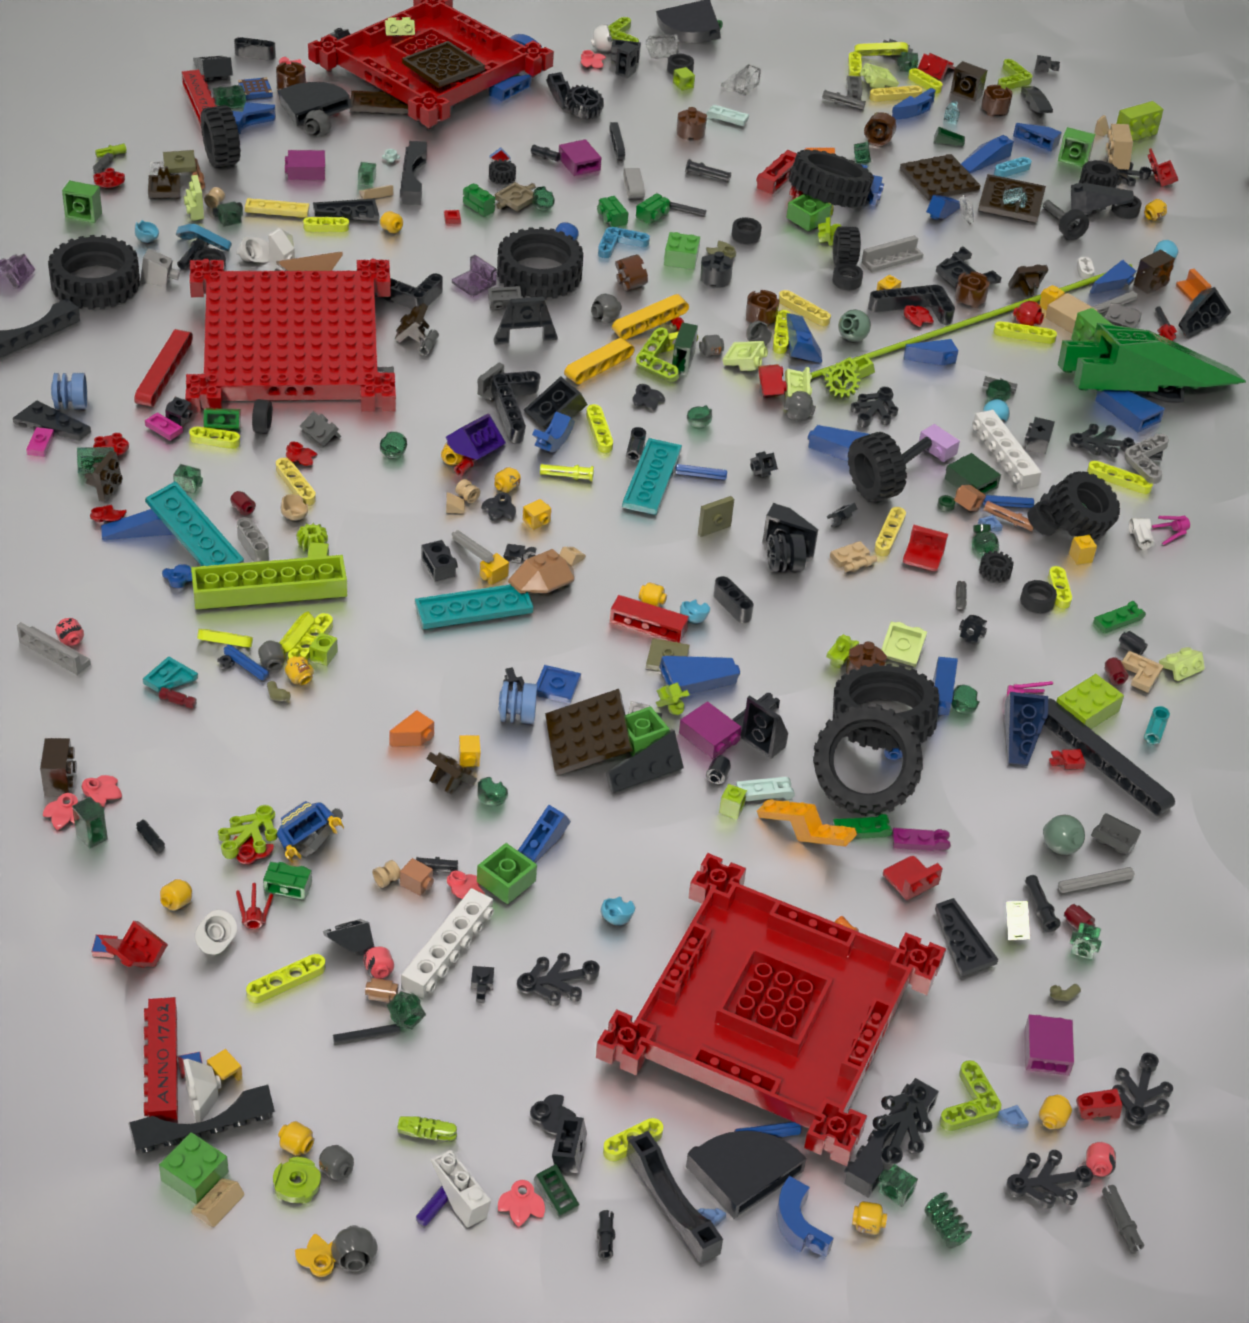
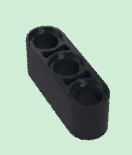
M244 37L234 39L235 55L263 60H273L276 58L275 42Z
M725 576L717 577L714 585V598L737 621L741 623L751 621L753 601L731 579Z

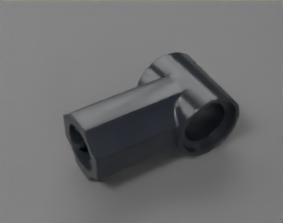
M635 427L631 430L626 457L633 462L640 460L643 448L645 447L646 430L641 427Z

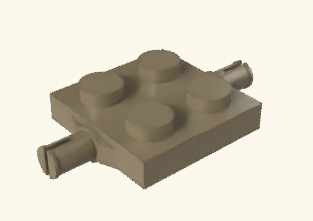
M514 182L495 193V200L499 201L496 205L497 208L502 209L508 206L518 212L536 201L538 194L532 191L536 188L535 184L531 183L528 186H523Z

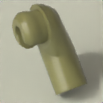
M275 681L267 683L269 696L273 701L288 702L290 700V692L278 688Z
M1077 984L1071 985L1067 990H1062L1059 985L1050 987V996L1056 1001L1069 1002L1081 992V988Z

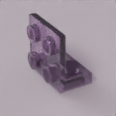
M15 254L9 259L3 258L0 260V277L6 275L15 289L19 288L35 271V268L25 254Z
M473 255L470 257V270L453 278L451 283L474 297L496 285L497 269L477 255Z

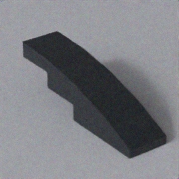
M1035 86L1021 87V92L1026 94L1025 100L1030 102V109L1038 113H1053L1050 102L1040 89Z

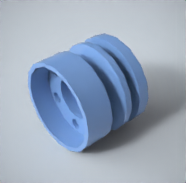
M59 373L53 374L51 396L56 410L61 409L62 402L64 410L68 409L69 402H72L74 410H86L87 381L85 373H73L71 381H68L66 373L62 374V381Z
M503 682L498 707L500 722H506V715L511 714L510 723H514L516 714L520 715L521 724H534L537 684L524 683L522 691H518L517 682H513V690L510 691L509 682Z

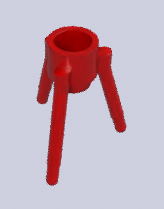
M252 883L251 907L247 911H245L241 893L237 890L236 895L242 916V924L249 929H258L262 924H266V916L273 899V894L269 895L262 913L260 908L256 907V883Z

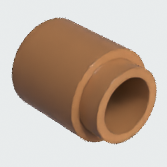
M372 978L371 982L366 983L365 995H368V999L373 1001L396 1002L399 984L391 980Z

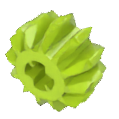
M313 522L312 525L306 523L305 527L300 526L299 531H297L298 545L304 551L309 550L310 542L327 544L326 528L321 527V524L315 525Z

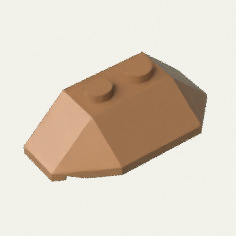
M343 252L276 261V264L285 271H331L343 256Z
M550 549L526 559L508 579V583L519 593H548L574 582V568L554 549Z

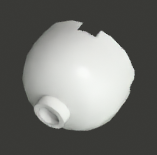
M607 24L598 26L594 30L593 38L591 39L593 47H596L602 53L611 52L613 42Z

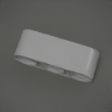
M624 168L623 177L628 199H644L645 187L640 168Z
M247 517L240 518L237 521V536L254 562L269 561V544L252 519Z

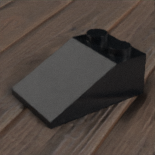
M221 55L193 58L197 69H199L201 75H204L206 80H215L214 77L228 79L229 76L233 75L231 57Z
M560 376L524 409V412L545 429L549 427L555 412L572 418L588 404L581 392Z
M773 503L766 515L762 543L767 544L770 534H776V536L783 534L786 540L788 534L802 533L805 540L806 557L813 559L819 529L791 508Z
M749 695L746 702L741 739L772 759L786 747L788 731L779 714Z

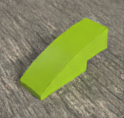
M866 354L854 360L849 357L838 363L839 366L842 365V362L845 363V366L851 364V369L856 367L855 373H860L857 379L875 373L874 364ZM829 368L821 372L825 378L827 377L825 375L826 372H830Z

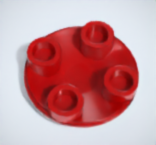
M107 168L105 172L93 175L94 183L100 187H116L124 183L125 174L115 171L114 168Z
M113 433L110 436L104 437L98 436L94 439L93 450L98 455L104 457L109 451L116 452L117 456L129 449V442L122 437L121 433Z

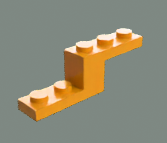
M770 799L765 801L757 810L759 818L790 821L797 840L801 842L846 847L857 835L855 828L823 825L815 804Z

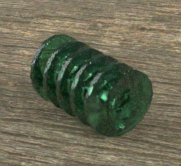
M943 1192L927 1203L924 1212L929 1217L931 1223L934 1224L940 1237L944 1239L946 1246H960L970 1238L972 1231H966L969 1227L968 1223H961L964 1219L963 1216L957 1215L959 1211L957 1207L951 1208L954 1203L952 1200H947L948 1194Z

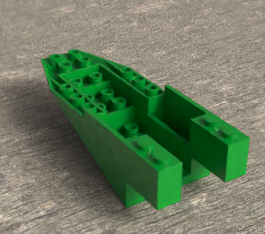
M1097 323L1094 341L1062 340L1058 366L1063 372L1072 373V371H1076L1073 383L1082 391L1094 389L1096 391L1129 390L1157 392L1159 386L1164 388L1168 386L1177 388L1189 386L1198 389L1199 387L1246 383V380L1234 369L1150 330Z

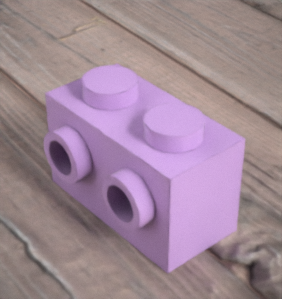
M936 424L921 431L919 441L924 437H929L932 440L931 446L925 450L942 462L957 454L960 440Z

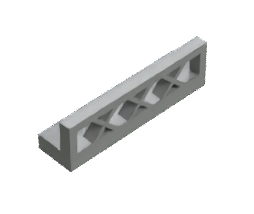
M914 235L864 249L862 263L871 272L921 259L924 254L917 248L918 237Z
M22 622L17 625L20 643L72 673L78 675L91 665L90 658L33 626L29 627Z

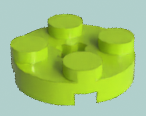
M293 1157L283 1165L280 1163L273 1173V1187L276 1196L290 1203H309L321 1185L320 1171L315 1167V1163L312 1160L304 1157ZM296 1176H299L302 1182L293 1183L291 1179L294 1180Z

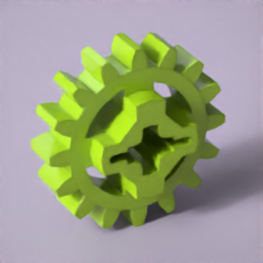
M842 362L841 366L836 363L835 368L830 366V372L827 371L825 374L827 377L824 378V382L827 383L825 388H830L828 393H835L834 398L840 395V399L844 395L848 399L850 393L855 395V390H858L860 387L857 384L861 382L860 379H857L860 373H855L856 367L851 369V364L845 366L844 362ZM841 376H842V379H843V381H844L843 386H842V383H841V380H840V379H841ZM852 385V387H851L850 389L845 390L846 387Z

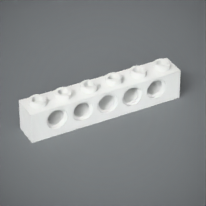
M989 410L975 413L974 421L972 422L973 429L988 446L989 450L994 454L997 461L1000 462L1019 489L1038 486L1042 472L995 411Z
M471 888L401 974V988L423 1000L428 993H432L439 979L446 976L450 965L457 962L461 951L464 948H468L473 936L479 934L484 922L490 920L493 916V898Z

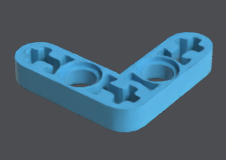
M196 224L179 226L176 231V236L185 240L199 238L224 251H230L232 243L227 239Z
M608 227L598 246V256L601 258L611 257L617 242L647 247L650 236L642 232Z

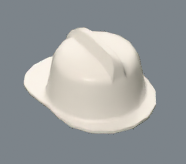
M245 237L242 239L236 254L240 255L241 259L247 263H265L270 260L269 243L261 238Z
M214 910L206 915L195 931V942L200 950L210 955L220 954L225 950L237 932V924L234 917L225 910Z

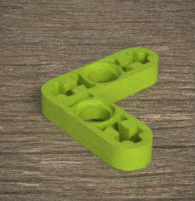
M621 17L608 26L612 40L639 42L638 38L624 33L631 27L630 18Z
M1005 59L1003 61L1002 68L1011 76L998 79L997 85H1002L1001 88L1003 89L1006 87L1014 89L1031 84L1033 75L1012 59Z
M660 327L653 332L638 353L636 363L640 369L668 382H675L679 379L678 368L657 358L669 340L667 329ZM650 346L657 347L654 351L648 350ZM659 364L662 366L659 370L653 369L655 365Z
M968 1060L963 1062L959 1071V1076L973 1100L948 1107L942 1111L939 1122L941 1127L947 1131H955L994 1119L1001 1110V1101L981 1067L975 1061ZM982 1086L986 1092L979 1093L974 1087ZM973 1110L976 1116L969 1117L965 1114V1111Z

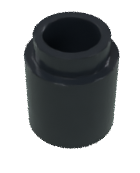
M1131 631L1123 632L1119 638L1120 647L1140 656L1148 646L1143 638Z
M725 756L714 758L706 772L707 779L717 785L724 783L731 769L730 760Z

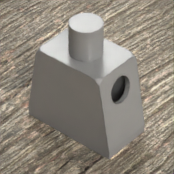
M148 248L143 256L140 282L166 286L170 278L179 279L180 271L172 269L173 260Z

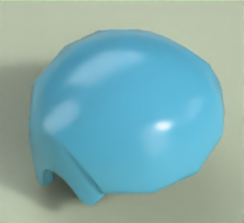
M143 220L140 223H135V236L141 242L150 243L158 238L159 230L155 224L144 222Z
M1170 240L1158 242L1153 251L1154 253L1161 249L1174 258L1178 255L1176 244Z
M1000 399L989 401L983 408V412L994 410L1001 420L1007 421L1010 417L1007 403Z
M696 599L691 602L684 601L680 606V614L689 616L688 622L692 624L704 622L710 612V607L707 603L699 605Z
M619 896L615 899H605L601 906V914L610 924L621 926L630 921L636 908L632 901L625 903L622 897Z

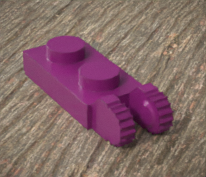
M893 828L892 830L893 848L944 851L951 847L948 841L950 834L945 829L934 831Z

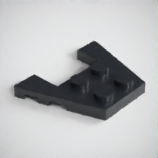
M962 246L958 252L952 254L951 258H946L937 265L936 272L956 288L958 277L962 273L970 274L971 272H976L964 262L971 259L972 253ZM995 271L983 273L990 284L1001 283L1002 277Z
M544 297L510 299L494 336V344H509L510 329L543 327V341L558 340Z

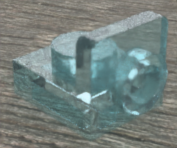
M952 101L946 107L944 121L955 125L958 123L960 114L957 108L958 102Z
M1022 187L1005 190L1003 201L1004 204L1019 201L1021 208H1023L1027 201L1026 192H1023Z

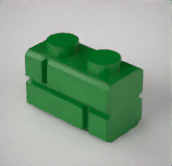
M474 183L463 189V203L483 217L494 213L495 197L488 191L483 190Z
M658 193L654 194L636 206V218L641 221L643 220L647 224L657 221L661 216L669 213L670 200Z
M615 195L599 199L597 212L604 217L606 223L611 227L627 225L629 213Z
M205 408L204 427L239 429L241 427V409Z
M270 861L263 878L264 892L306 900L312 884V870L305 866L296 867L287 865L284 862L276 863Z

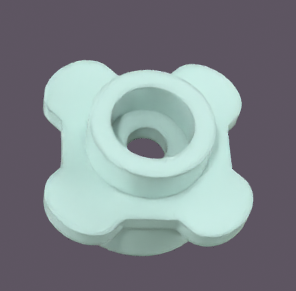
M387 149L385 155H382V159H386L387 162L391 163L400 158V155L394 149Z

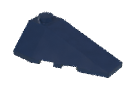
M1010 692L1005 700V732L1008 764L1028 766L1048 715V696Z

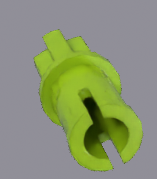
M124 143L115 146L108 145L107 148L95 150V155L97 158H100L106 153H112L114 157V155L127 153V149Z

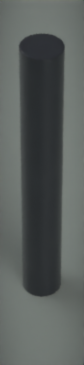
M670 202V208L702 216L706 215L707 210Z
M1160 306L1156 307L1155 311L1162 324L1170 326Z
M397 1023L334 1034L333 1042L335 1044L401 1032L400 1024Z

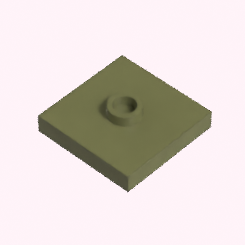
M194 150L163 152L164 170L167 166L170 174L196 172Z
M732 496L701 506L698 535L700 537L731 527L735 500Z
M652 638L645 669L660 671L659 666L662 656H688L690 645Z

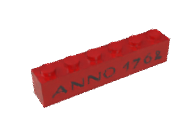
M199 69L182 71V85L201 126L200 117L202 110L217 105H215L214 97L212 98L204 75H201Z
M176 997L148 999V1008H144V1022H148V1026L144 1027V1040H148V1045H144V1059H148V1064H144V1078H148V1083H144V1097H148V1102H144V1116H155L164 1121L178 1123Z

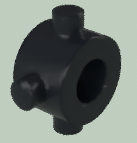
M224 655L217 659L221 669H228L234 665L229 655Z

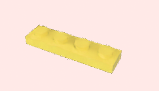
M247 198L245 203V212L252 214L261 213L307 218L310 209L309 203Z

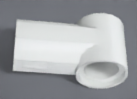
M1131 518L1129 521V532L1134 534L1138 546L1141 547V550H1148V548L1152 547L1154 540L1150 532V519Z

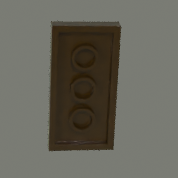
M351 90L350 100L352 108H350V111L357 113L408 114V104L386 92Z

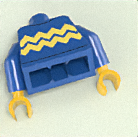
M305 801L281 817V825L277 831V836L284 850H286L285 856L291 863H294L292 861L294 855H297L299 859L302 857L293 845L327 822H329L335 834L338 833L335 828L336 826H342L344 829L341 819L334 817V814L323 803L311 804Z

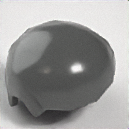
M755 321L747 328L746 337L749 342L764 341L765 346H767L771 341L772 332L768 329L766 323Z

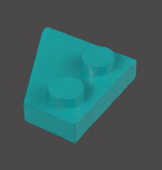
M168 656L143 678V684L159 693L163 687L171 689L197 680L198 673Z

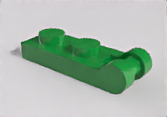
M1131 601L1126 606L1094 617L1093 623L1105 634L1142 620L1146 616V612L1143 609H1139L1135 601Z
M881 814L878 817L833 819L832 826L855 828L857 835L854 839L880 838L892 835V828L888 825L890 822L889 817L886 814Z

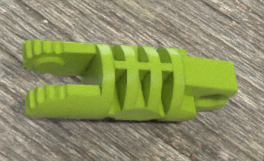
M400 1116L398 1121V1133L414 1138L454 1141L457 1137V1126L454 1123L418 1116Z

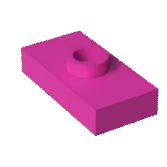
M158 412L145 420L146 427L170 441L183 433V427Z
M36 427L26 449L27 455L45 457L54 437V429Z

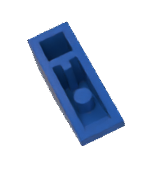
M532 76L509 77L489 87V95L502 102L530 87Z
M1016 123L1013 137L1052 152L1059 145L1062 132L1046 126Z
M933 195L926 212L931 214L930 217L933 219H945L963 207L964 203L951 197Z
M1121 260L1094 282L1090 293L1122 289L1127 284H1132L1135 280L1136 270L1124 260Z
M952 339L906 344L903 358L904 360L935 365L956 364L959 350Z
M938 657L933 682L934 687H937L939 690L938 715L949 716L958 658Z
M548 804L518 851L536 863L561 838L571 821L564 813Z

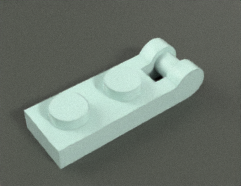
M712 105L706 113L708 119L716 118L723 122L734 123L737 126H744L749 119V114L718 105Z
M789 777L736 782L737 787L747 790L746 801L773 798L789 800L795 796Z

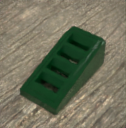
M938 127L934 135V143L964 146L965 136Z
M556 1164L535 1175V1183L558 1217L580 1205ZM553 1177L554 1181L547 1184L546 1180ZM558 1184L560 1188L551 1192L550 1188ZM561 1192H564V1196L558 1198L557 1200L555 1199L554 1196ZM567 1199L571 1202L562 1208L559 1206L561 1202Z

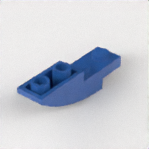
M930 88L915 98L909 96L893 107L892 116L895 120L915 117L929 111L931 104L934 102L936 90Z

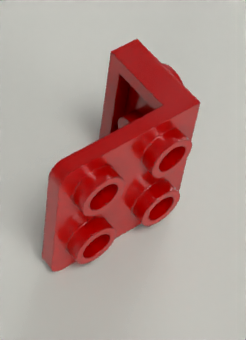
M929 53V55L923 54L917 69L943 80L948 67L954 70L955 67L953 66L954 63Z
M1150 148V154L1147 156L1156 182H1160L1161 187L1179 181L1171 160L1158 164L1152 148Z
M913 525L909 544L903 557V563L930 571H937L945 551L948 534Z
M909 856L885 868L883 876L907 901L939 885L943 868L938 863L926 868L915 856Z
M139 921L132 922L123 939L103 938L101 941L106 947L105 950L112 955L118 956L121 959L120 962L127 967H156L168 946L166 942Z

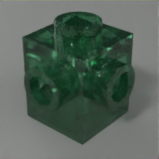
M1080 922L1077 933L1073 932L1069 944L1073 945L1071 953L1092 960L1094 952H1099L1102 943L1101 940H1098L1101 928Z
M400 991L387 1005L391 1013V1019L397 1026L412 1030L426 1016L420 1004V999L413 993Z

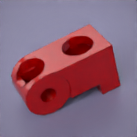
M1117 1089L1084 1093L1076 1099L1082 1119L1110 1116L1111 1119L1120 1118L1122 1102Z

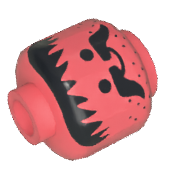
M64 618L56 625L55 632L61 643L67 646L77 645L84 637V630L74 618Z
M382 946L373 947L364 955V965L370 977L382 979L389 976L394 970V961L387 948Z
M1097 1142L1088 1147L1086 1151V1166L1091 1169L1093 1175L1105 1177L1114 1172L1116 1168V1152L1111 1145Z

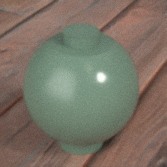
M853 309L841 316L838 329L845 340L859 342L868 336L871 322L863 311Z
M1071 815L1055 816L1043 828L1046 845L1051 851L1059 855H1070L1077 852L1085 840L1083 825L1077 818Z

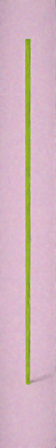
M1105 273L1059 289L1068 292L1092 284ZM1037 295L872 351L866 355L869 359L902 349L906 344L919 343L1013 311L1023 302H1039L1041 296ZM830 366L811 372V379L822 376L821 372L830 368Z

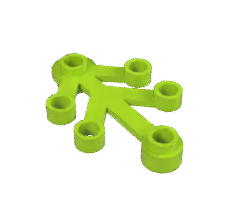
M261 805L257 807L254 814L231 817L229 820L231 828H221L218 830V839L224 841L221 844L222 855L226 859H234L239 852L238 848L251 835L254 841L253 848L255 852H265L266 842L262 840L259 827L264 824L266 829L265 839L267 841H274L278 838L277 829L272 824V820L275 818L273 808L269 805ZM246 822H252L251 824H246V825H243V824H242V823H246ZM240 834L235 840H229L231 835Z

